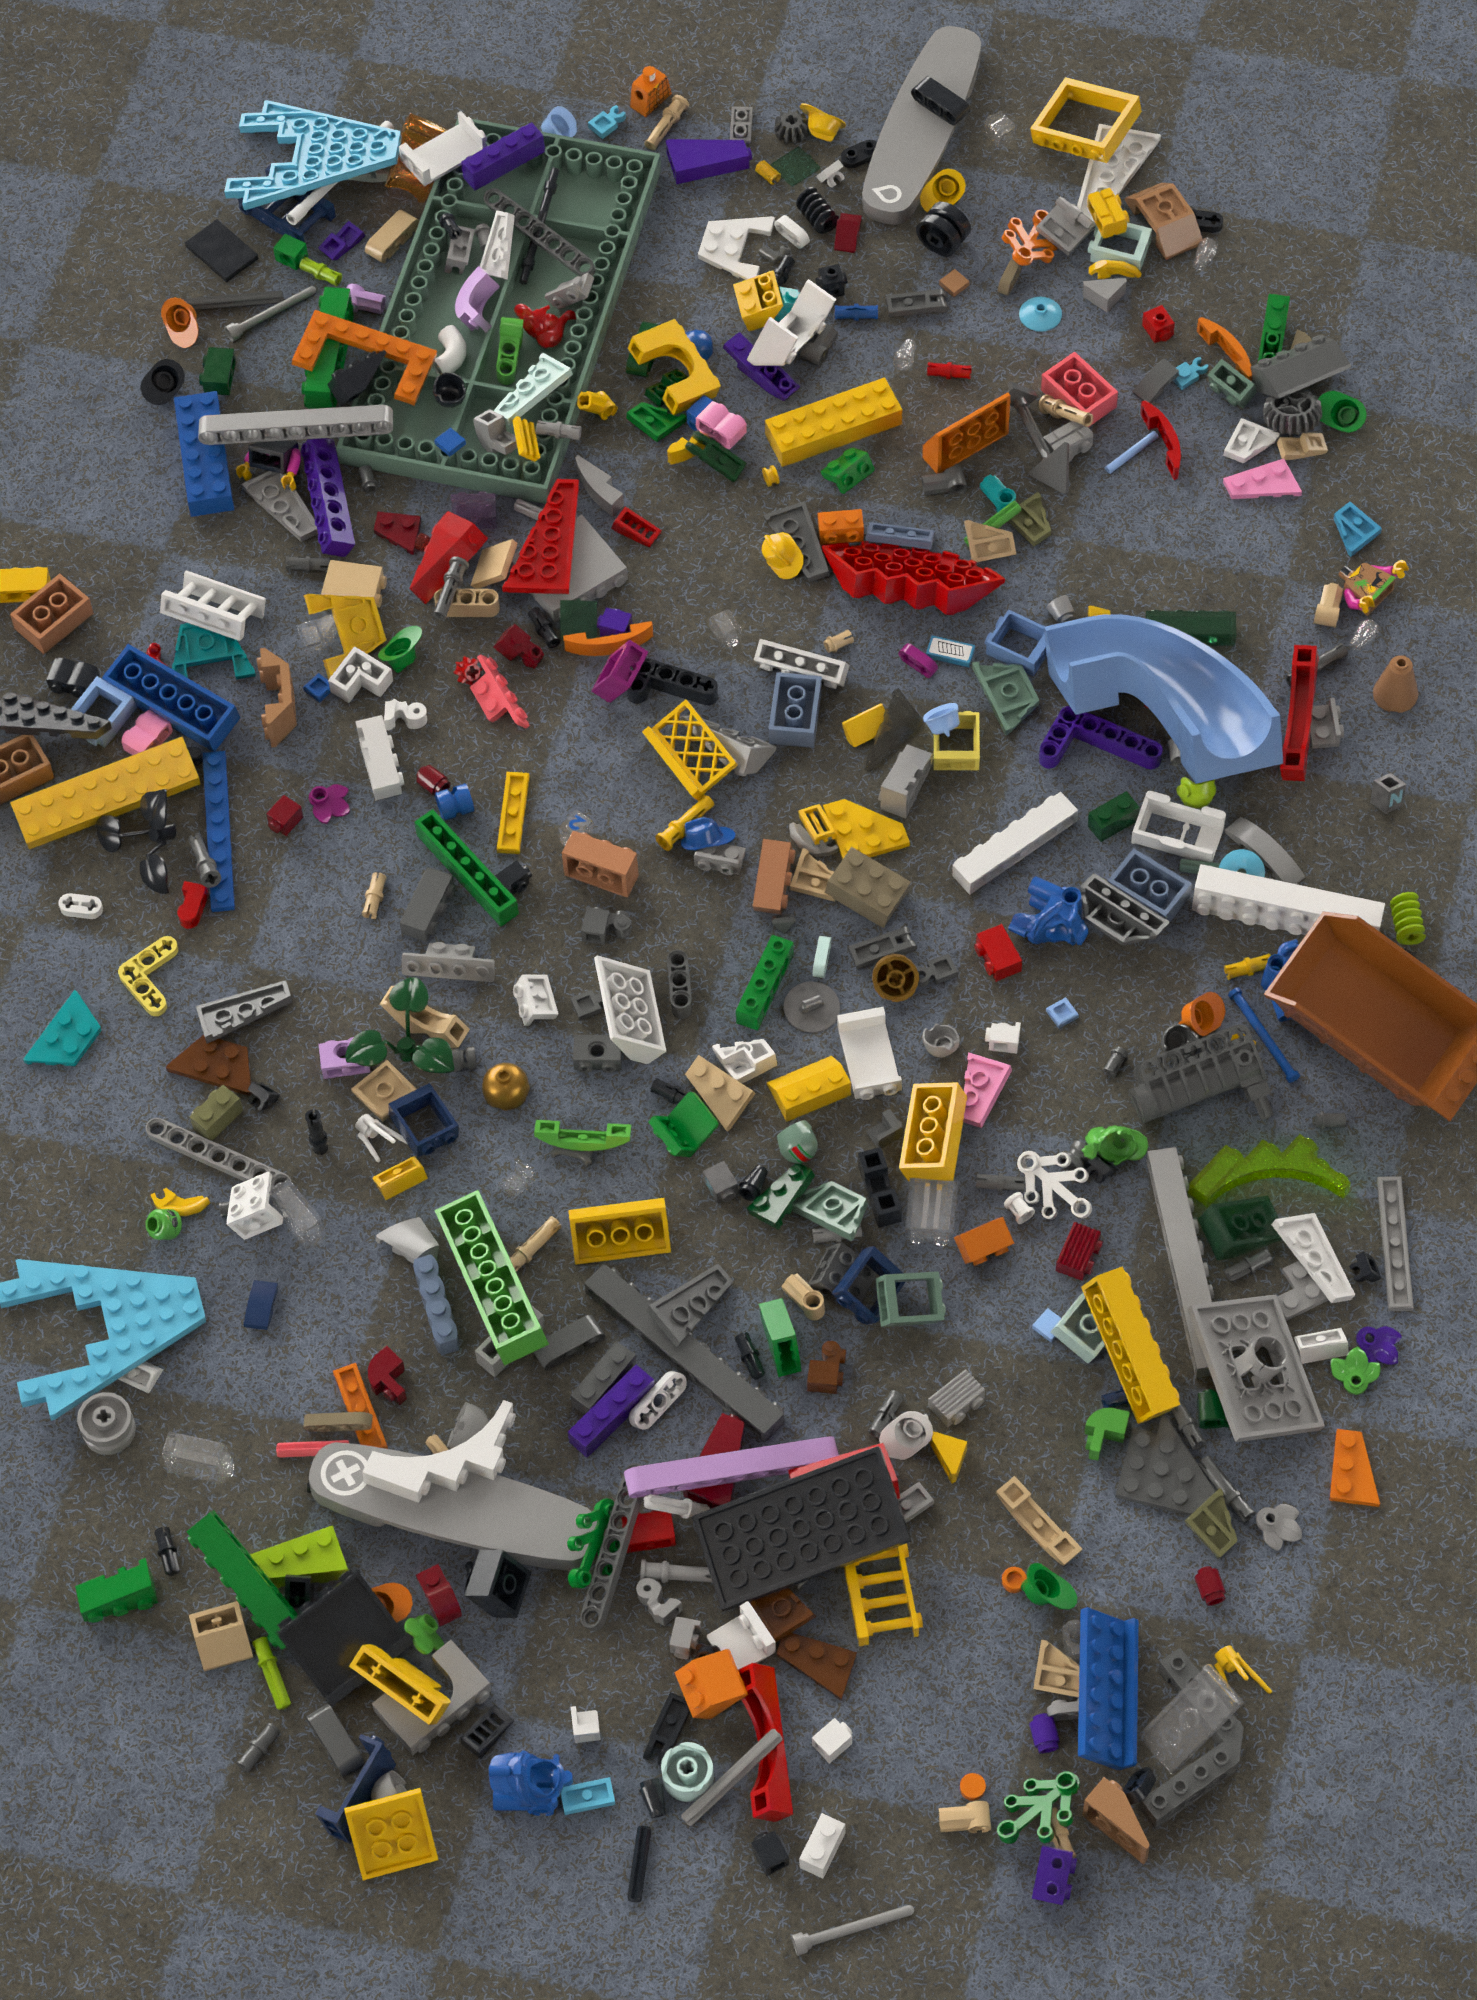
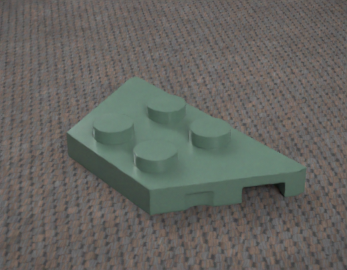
M973 662L972 669L1005 736L1009 735L1039 706V698L1022 665L993 663V666L979 665L980 662Z
M830 1181L820 1185L818 1188L806 1190L803 1197L795 1199L792 1204V1211L852 1241L855 1238L868 1204L865 1197Z

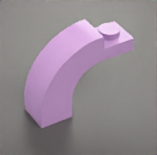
M479 266L460 289L455 303V312L457 317L471 331L475 328L478 330L481 327L487 332L492 326L483 318V308L487 300L500 286Z

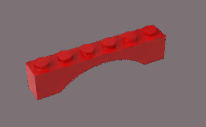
M1294 645L1289 715L1282 748L1283 764L1280 765L1282 780L1305 782L1319 661L1317 646Z
M751 1663L738 1669L748 1693L741 1701L751 1717L757 1741L759 1742L771 1729H775L783 1738L775 1668ZM784 1738L759 1762L757 1779L750 1792L753 1818L777 1822L793 1815Z

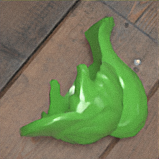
M1114 1125L1108 1126L1106 1129L1096 1127L1092 1128L1086 1135L1087 1145L1081 1151L1085 1157L1091 1160L1096 1157L1098 1152L1100 1158L1107 1162H1113L1117 1166L1126 1160L1136 1161L1142 1159L1147 1153L1148 1141L1147 1137L1139 1131L1124 1126Z

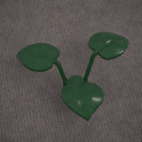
M410 977L399 982L392 988L389 994L392 1007L397 1011H405L406 1037L401 1038L397 1043V1047H395L387 1040L382 1041L381 1034L378 1031L365 1030L358 1033L351 1040L345 1057L347 1063L368 1067L376 1066L385 1060L387 1056L386 1046L393 1050L394 1054L399 1055L402 1061H413L414 1065L423 1071L450 1073L455 1070L452 1049L446 1040L442 1038H429L423 1042L422 1046H416L415 1041L411 1038L410 1011L422 1012L429 1000L426 986L416 977Z

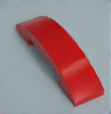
M1146 400L1142 401L1140 414L1148 430L1157 428L1168 449L1165 464L1173 480H1176L1179 476L1181 450L1177 434L1169 420L1159 409Z

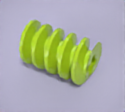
M1414 892L1401 893L1390 901L1396 940L1403 945L1419 944L1426 939V935L1422 934L1425 931V927L1422 925L1423 919L1420 917L1422 911L1419 909L1420 903L1417 901L1419 896Z

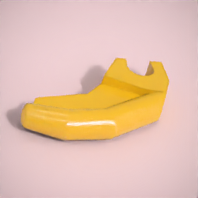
M1100 260L1089 267V274L1093 275L1098 272V279L1110 278L1111 275L1116 274L1140 278L1142 275L1136 266L1124 261Z
M167 1188L163 1189L165 1194L163 1199H158L155 1193L151 1194L157 1209H173L183 1217L199 1213L210 1204L207 1197L197 1196L183 1199Z

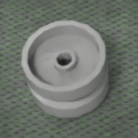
M102 1392L91 1396L83 1402L78 1411L77 1423L85 1444L92 1451L101 1455H112L123 1451L131 1444L135 1437L136 1424L129 1404L121 1396Z

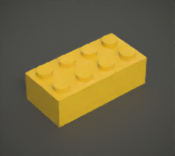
M958 1082L913 1084L899 1169L908 1182L954 1181L967 1095Z

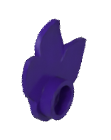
M1367 1326L1358 1331L1356 1342L1360 1349L1366 1353L1368 1363L1380 1362L1387 1365L1398 1363V1352L1394 1346L1402 1338L1398 1331L1387 1326L1378 1329ZM1366 1334H1369L1373 1337V1341L1371 1343L1365 1340Z

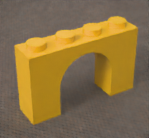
M676 319L632 336L628 350L639 365L657 357L669 356L678 359L687 368L689 377L668 386L662 398L673 416L688 410L703 395L709 399L717 396L721 387L718 378L708 368L707 362L702 359L695 344L689 340L684 328L678 324Z

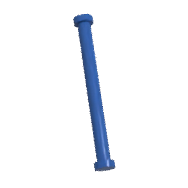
M1239 987L1231 990L1228 993V997L1235 1001L1287 1076V1082L1291 1083L1299 1079V1072L1294 1071L1241 995L1242 990Z

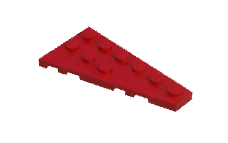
M557 479L546 499L547 502L543 510L540 511L537 517L538 520L535 526L532 527L519 553L516 564L510 570L508 580L502 586L503 592L570 593L579 480Z

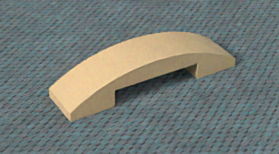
M1015 1476L996 1491L999 1499L1020 1526L1061 1565L1065 1566L1082 1551L1078 1543L1066 1531L1062 1532L1031 1498V1493Z

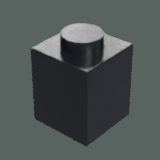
M775 1831L770 1833L763 1832L757 1835L754 1841L751 1842L752 1851L766 1877L789 1865V1856Z

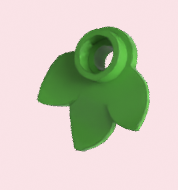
M1355 1347L1348 1353L1346 1360L1332 1358L1331 1371L1335 1379L1343 1382L1347 1392L1359 1395L1365 1392L1369 1383L1378 1379L1380 1364L1376 1362L1368 1363L1366 1353L1359 1347ZM1358 1379L1360 1384L1355 1385L1351 1380Z
M419 1615L415 1619L409 1618L405 1622V1631L414 1637L413 1643L420 1653L428 1655L433 1648L437 1651L444 1645L443 1640L436 1633L438 1624L431 1615Z

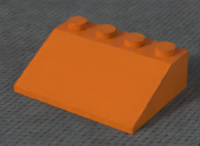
M1009 393L1002 395L936 433L923 445L922 458L936 474L942 473L1008 435L1011 395Z

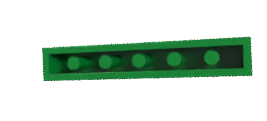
M433 809L414 821L417 837L500 927L519 915L517 900Z
M212 1510L186 1531L189 1535L187 1537L188 1541L195 1549L200 1548L205 1554L203 1557L210 1568L217 1569L221 1574L219 1577L221 1582L228 1589L231 1587L237 1594L235 1596L237 1602L243 1608L247 1607L253 1614L251 1618L259 1628L263 1627L269 1634L267 1638L275 1648L279 1646L283 1650L285 1645L275 1633L280 1629L277 1624L288 1616L293 1619L298 1613L218 1514Z

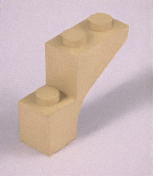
M391 986L380 1005L406 1030L405 1011H397L390 1004L389 994L394 987ZM426 1006L419 1013L410 1011V1033H426L431 1038H442L449 1043L451 1048H459L470 1030L456 1015L444 1014L429 1006Z

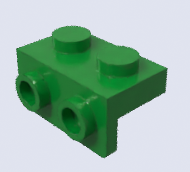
M852 447L844 451L843 455L836 460L829 462L827 467L820 472L824 479L836 483L840 493L845 494L873 473L875 468L868 452Z

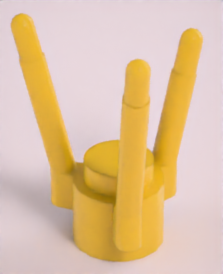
M1232 1646L1223 1647L1215 1654V1659L1218 1663L1214 1667L1218 1671L1221 1680H1225L1228 1684L1224 1670L1228 1673L1237 1670L1244 1680H1248L1249 1677L1245 1673L1246 1671L1268 1694L1272 1693V1690L1250 1668L1240 1654L1235 1652Z

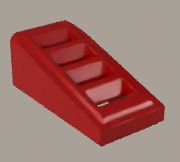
M626 506L611 527L615 532L649 548L662 532V530ZM633 524L637 525L635 529L631 528ZM642 527L645 530L640 534L638 531ZM649 531L653 532L649 539L645 537Z

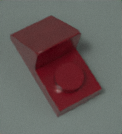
M841 213L840 219L837 220L835 251L855 253L862 215Z

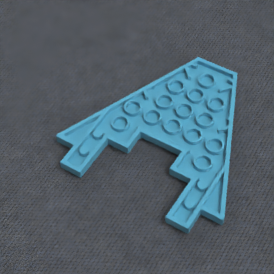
M266 100L264 101L262 113L241 114L239 123L240 133L278 131V144L296 143L293 160L287 163H271L269 176L227 178L224 191L225 197L243 198V208L248 210L294 195L301 196L313 189L395 165L398 161L399 146L402 139L401 132Z

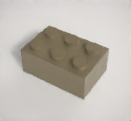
M851 847L828 880L825 893L884 928L906 896L911 882Z

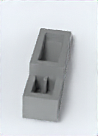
M577 455L575 457L576 470L585 490L604 511L613 517L624 506L623 493L612 487V477Z

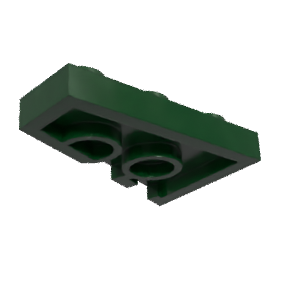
M795 1163L747 1207L749 1214L779 1230L783 1225L781 1220L785 1214H790L793 1210L792 1204L795 1199L802 1197L814 1179L815 1174L812 1169Z

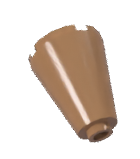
M1405 656L1392 658L1374 685V700L1385 711L1403 713L1410 710L1417 702L1418 687L1411 660Z

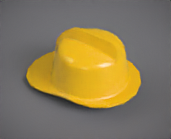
M808 104L800 105L802 112L808 116L809 132L818 139L832 142L838 130L846 127V123L835 116L829 115Z
M944 169L924 186L920 195V202L926 212L937 202H947L954 205L963 196L966 184L961 173L953 169Z
M784 532L765 535L761 551L767 564L779 578L792 579L797 576L803 567L804 557L793 538Z

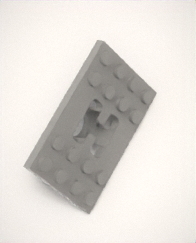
M1276 1294L1195 1304L1187 1309L1235 1442L1321 1431L1325 1427ZM1261 1347H1265L1268 1350L1274 1367H1268L1258 1360L1255 1353ZM1239 1350L1242 1352V1355L1234 1359L1232 1351ZM1249 1371L1254 1374L1251 1379L1255 1388H1246L1241 1379ZM1277 1374L1280 1385H1272L1269 1381Z

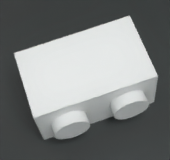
M823 1813L821 1814L799 1858L801 1869L824 1878L845 1835V1823Z

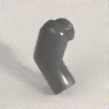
M765 245L759 249V255L771 262L782 261L784 255L791 256V248L787 245L780 246L778 251H774Z

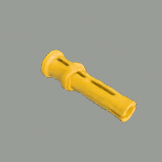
M704 795L677 821H671L668 824L669 827L664 832L658 833L655 836L660 847L670 851L678 839L685 837V823L701 818L708 810L714 807L713 800L709 796Z

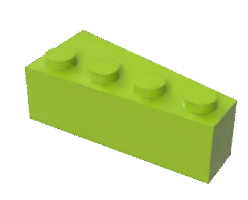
M333 1525L250 1554L277 1588L285 1586L286 1574L311 1576L313 1583H327L339 1580L338 1577L348 1570Z

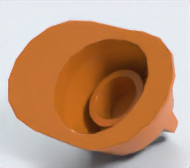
M174 297L168 299L161 308V316L169 336L176 345L182 348L191 347L196 342L199 334L195 309L181 298Z
M1214 992L1204 993L1183 1007L1182 1020L1178 1024L1189 1026L1198 1035H1208L1219 1028L1224 1019L1226 1010L1222 998Z
M393 1582L371 1588L396 1623L405 1619L411 1612L413 1605L412 1596L409 1590L402 1584Z

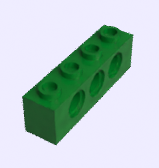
M771 935L736 1009L737 1024L759 1030L794 956V942Z

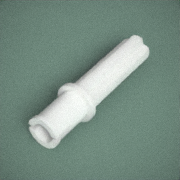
M653 1494L644 1497L645 1508L678 1514L685 1519L710 1509L707 1504L694 1503L690 1499L678 1500Z

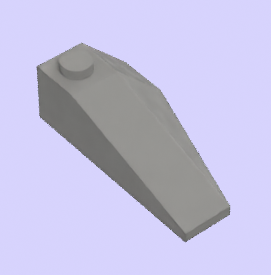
M680 716V721H689L690 716ZM703 719L737 762L738 766L733 769V773L739 776L757 773L776 751V746L759 738L738 736L739 731L720 728L719 730V724ZM693 726L692 733L696 737H701L703 727ZM705 742V746L714 753L715 743ZM718 757L725 766L730 763L727 758Z

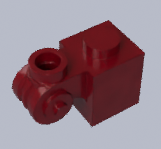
M515 623L504 631L493 646L510 661L516 656L522 657L524 665L533 669L538 666V663L544 657L542 649L530 641L532 637Z

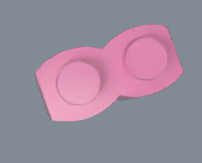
M711 402L696 417V428L707 437L713 438L726 449H731L746 434L745 420L740 415L729 413L723 404Z
M151 710L139 715L136 725L127 730L122 736L121 742L124 751L135 755L163 744L173 731L171 722Z

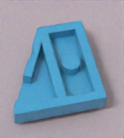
M1351 502L1334 514V521L1350 557L1381 534L1382 528Z

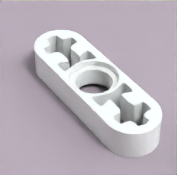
M675 1371L667 1372L631 1410L629 1414L630 1424L642 1430L650 1428L683 1393L687 1385L686 1377ZM673 1379H676V1380H675V1384H676L675 1387H672L673 1384H674L673 1381H672ZM657 1394H661L662 1403L655 1407L654 1398ZM643 1413V1422H640L641 1417L639 1415Z

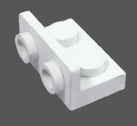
M521 975L514 985L513 994L517 998L519 1015L523 1020L524 1026H530L534 1019H555L558 1016V1011L548 976Z

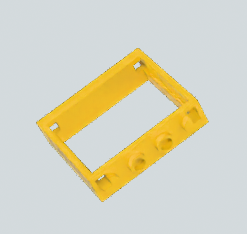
M1065 77L1030 128L1033 143L1094 161L1108 163L1142 112L1139 96ZM1067 99L1121 113L1102 142L1048 128Z

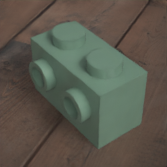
M1223 359L1207 375L1210 388L1217 394L1221 392L1227 396L1226 400L1234 407L1239 405L1241 408H1244L1257 393L1255 384Z

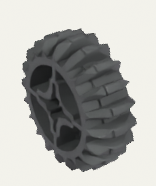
M1304 389L1281 398L1268 397L1263 407L1264 422L1268 428H1273V432L1280 431L1281 435L1288 433L1289 435L1297 434L1299 436L1302 432L1307 434L1308 430L1312 431L1316 426H1319L1322 417L1321 401L1318 400L1316 395H1312V392H1305Z

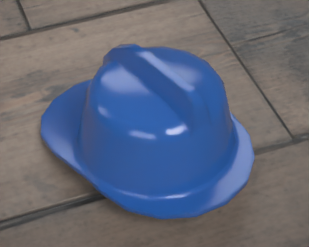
M697 818L685 823V837L681 840V846L686 850H699L706 847L728 844L734 840L735 832L728 827H719L716 821L711 818Z

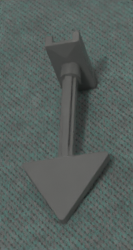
M1011 381L1008 382L1009 390L1004 394L1009 393L1011 395L1010 406L1015 407L1016 411L1020 413L1043 458L1039 464L1028 472V475L1067 495L1069 493V443L1064 442L1051 453L1028 409V405L1038 398L1035 390ZM997 392L994 395L997 399L1004 394Z

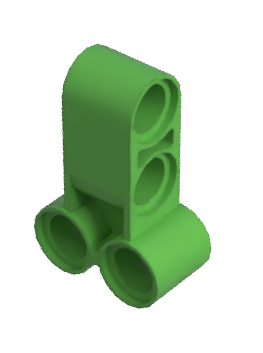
M501 318L496 373L498 382L503 385L512 384L516 378L519 351L523 341V319ZM506 350L513 351L512 354H506L504 352ZM510 370L511 372L504 374L501 371Z

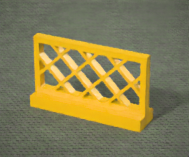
M687 699L653 728L648 726L642 731L687 791L697 801L738 766L737 762ZM688 708L690 711L689 721H679L680 713ZM666 725H673L672 736L663 735L660 730ZM678 725H688L687 736H677ZM693 726L703 727L701 737H692ZM676 740L686 741L684 752L674 750ZM691 741H701L699 752H689ZM705 742L715 743L714 753L704 752ZM688 756L698 757L696 768L687 766ZM703 757H713L712 768H701ZM718 757L729 760L730 763L723 769H717ZM701 772L711 773L710 780L702 785L699 782Z

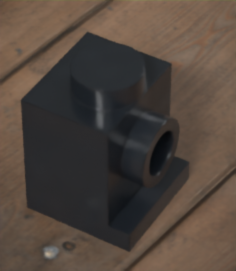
M516 860L497 873L495 877L513 895L527 888L532 873L527 866L524 865L522 867Z

